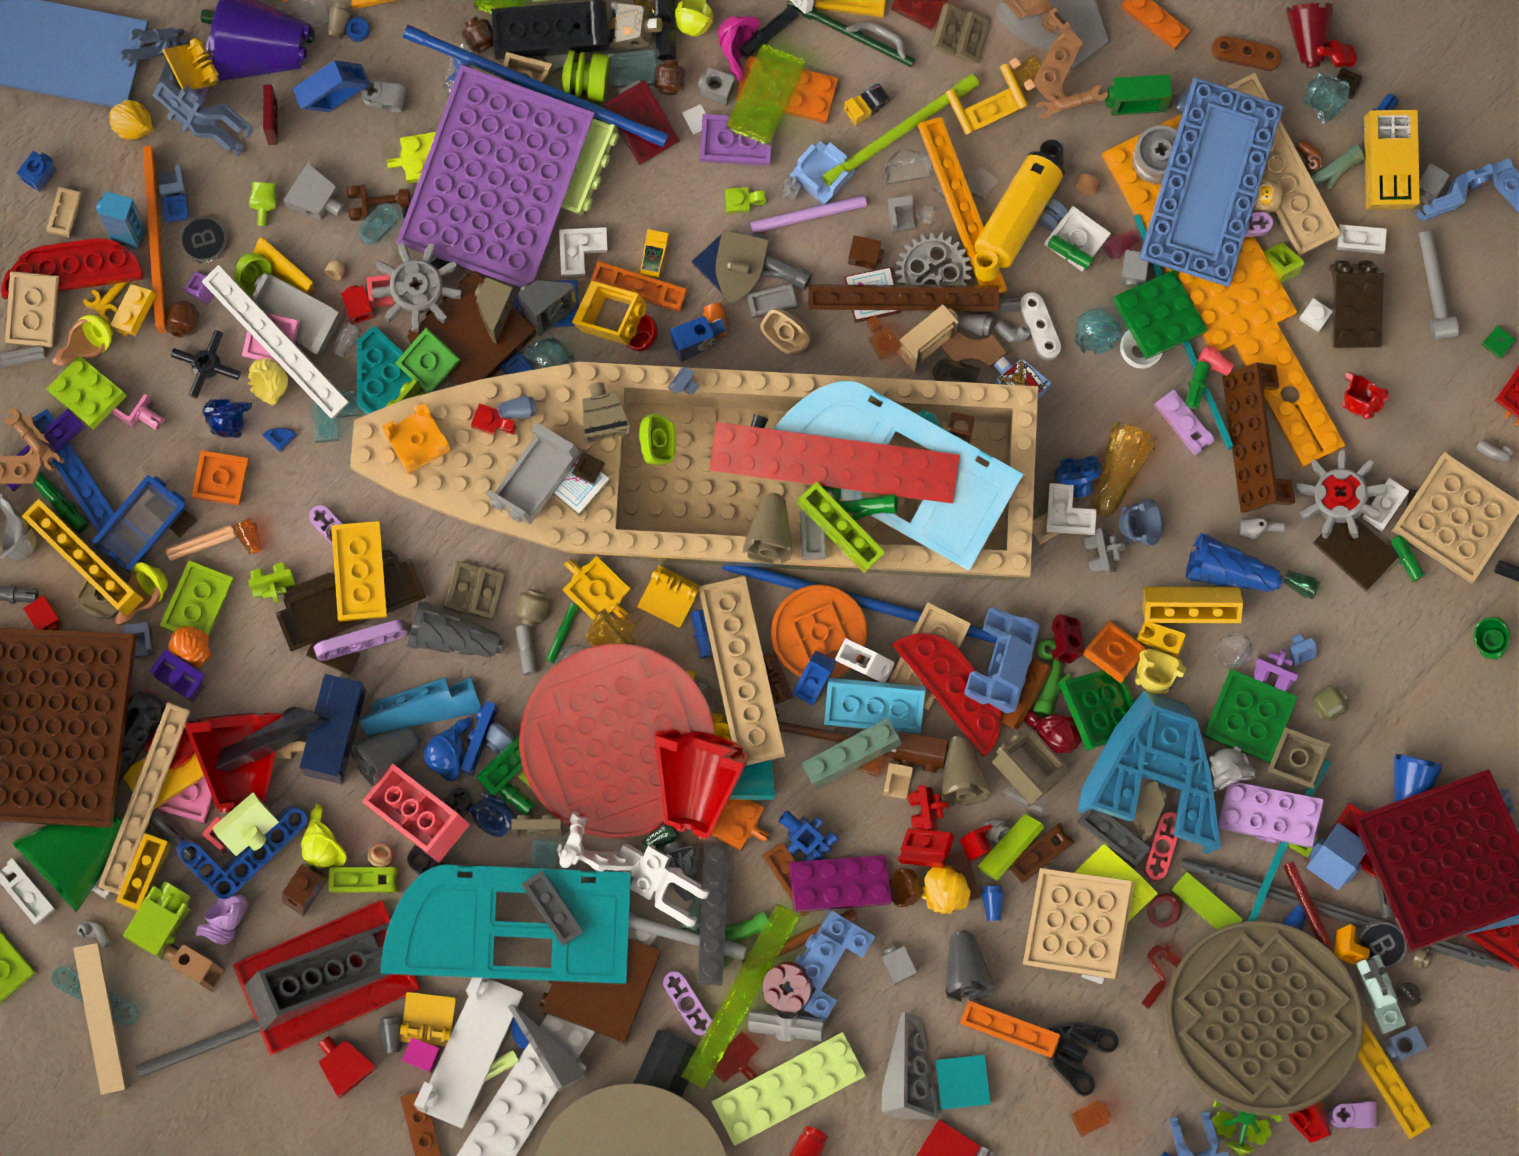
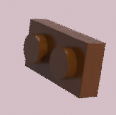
M965 852L952 854L945 858V865H950L954 868L955 872L962 873L966 878L967 885L971 891L969 901L980 899L973 870Z

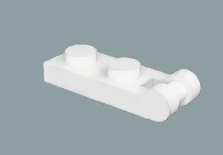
M11 858L6 862L8 865L0 870V883L31 921L38 925L55 908L16 861ZM14 872L17 877L9 882L7 877Z

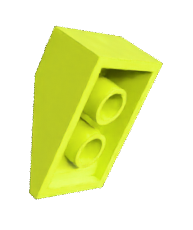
M1105 844L1074 872L1135 882L1128 922L1158 894L1141 875Z

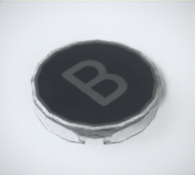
M207 216L196 217L188 221L180 234V246L189 259L201 264L211 263L219 259L228 244L227 233L222 224L216 219Z
M1376 920L1366 925L1360 933L1358 945L1370 949L1369 959L1379 954L1385 969L1394 967L1403 960L1407 952V944L1398 924L1386 920Z

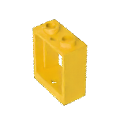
M591 281L572 323L583 333L629 346L648 304L637 293ZM606 298L630 305L618 332L594 325Z

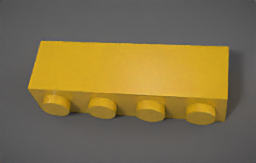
M1144 587L1142 609L1145 623H1241L1243 600L1240 587Z

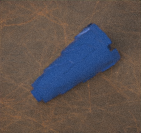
M1200 533L1197 536L1193 545L1196 548L1189 556L1186 579L1265 592L1280 588L1283 576L1280 575V572L1275 567L1242 553L1238 548L1220 542L1207 534Z

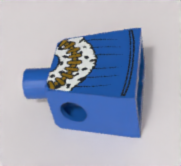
M705 316L670 329L671 342L680 362L715 345V336L726 332L721 318L708 323Z

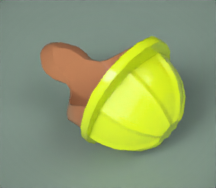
M85 315L81 317L69 331L68 344L66 347L58 350L52 364L57 366L67 365L76 356L91 358L105 352L111 344L113 335L109 322L102 316Z
M139 562L134 566L127 583L144 600L128 616L119 611L115 620L116 625L128 623L139 610L152 608L157 602L162 601L168 587V581L165 573L160 568Z

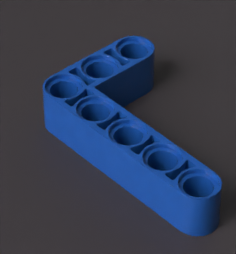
M287 806L276 816L279 823L264 835L266 842L262 846L264 848L262 856L258 858L253 857L254 850L248 846L237 856H234L222 869L193 840L186 839L181 841L177 846L176 852L188 868L218 898L229 899L304 828L307 823V815L297 806ZM293 812H298L299 820L293 824L289 823V816ZM276 829H280L282 832L280 839L276 841L271 840V833ZM189 846H193L195 848L194 855L189 858L184 857V850ZM204 864H211L212 869L210 873L201 875V867ZM245 864V872L241 875H236L235 868L237 865ZM221 881L228 882V888L224 892L217 891V885Z

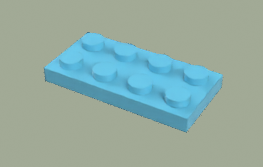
M828 678L824 725L867 729L889 718L896 732L921 734L925 686Z

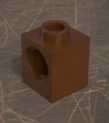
M854 235L848 264L876 270L877 263L882 264L885 251L880 249L881 241Z

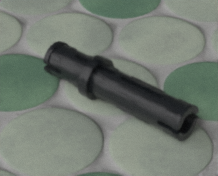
M789 5L763 28L754 31L752 36L738 47L740 54L748 59L758 49L766 47L770 39L799 17L796 9Z

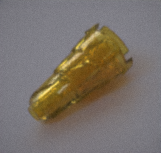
M1116 421L1111 428L1112 433L1106 448V455L1102 466L1103 471L1092 501V506L1096 508V513L1104 517H1108L1109 514H1114V511H1117L1128 488L1133 484L1140 469L1147 462L1152 450H1155L1158 443L1156 437L1149 441L1151 434L1124 423L1123 428L1120 429V422Z

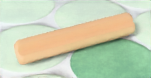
M228 525L167 547L165 549L168 559L173 561L234 539L236 534L232 525Z

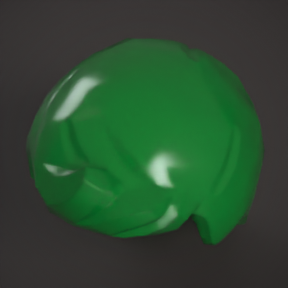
M1488 617L1480 620L1474 629V643L1484 658L1498 660L1505 653L1511 641V632L1508 624L1499 617Z

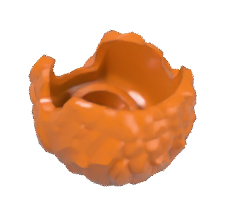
M179 627L171 636L168 645L169 652L193 668H199L207 662L211 654L208 647L209 636L204 631L195 627Z

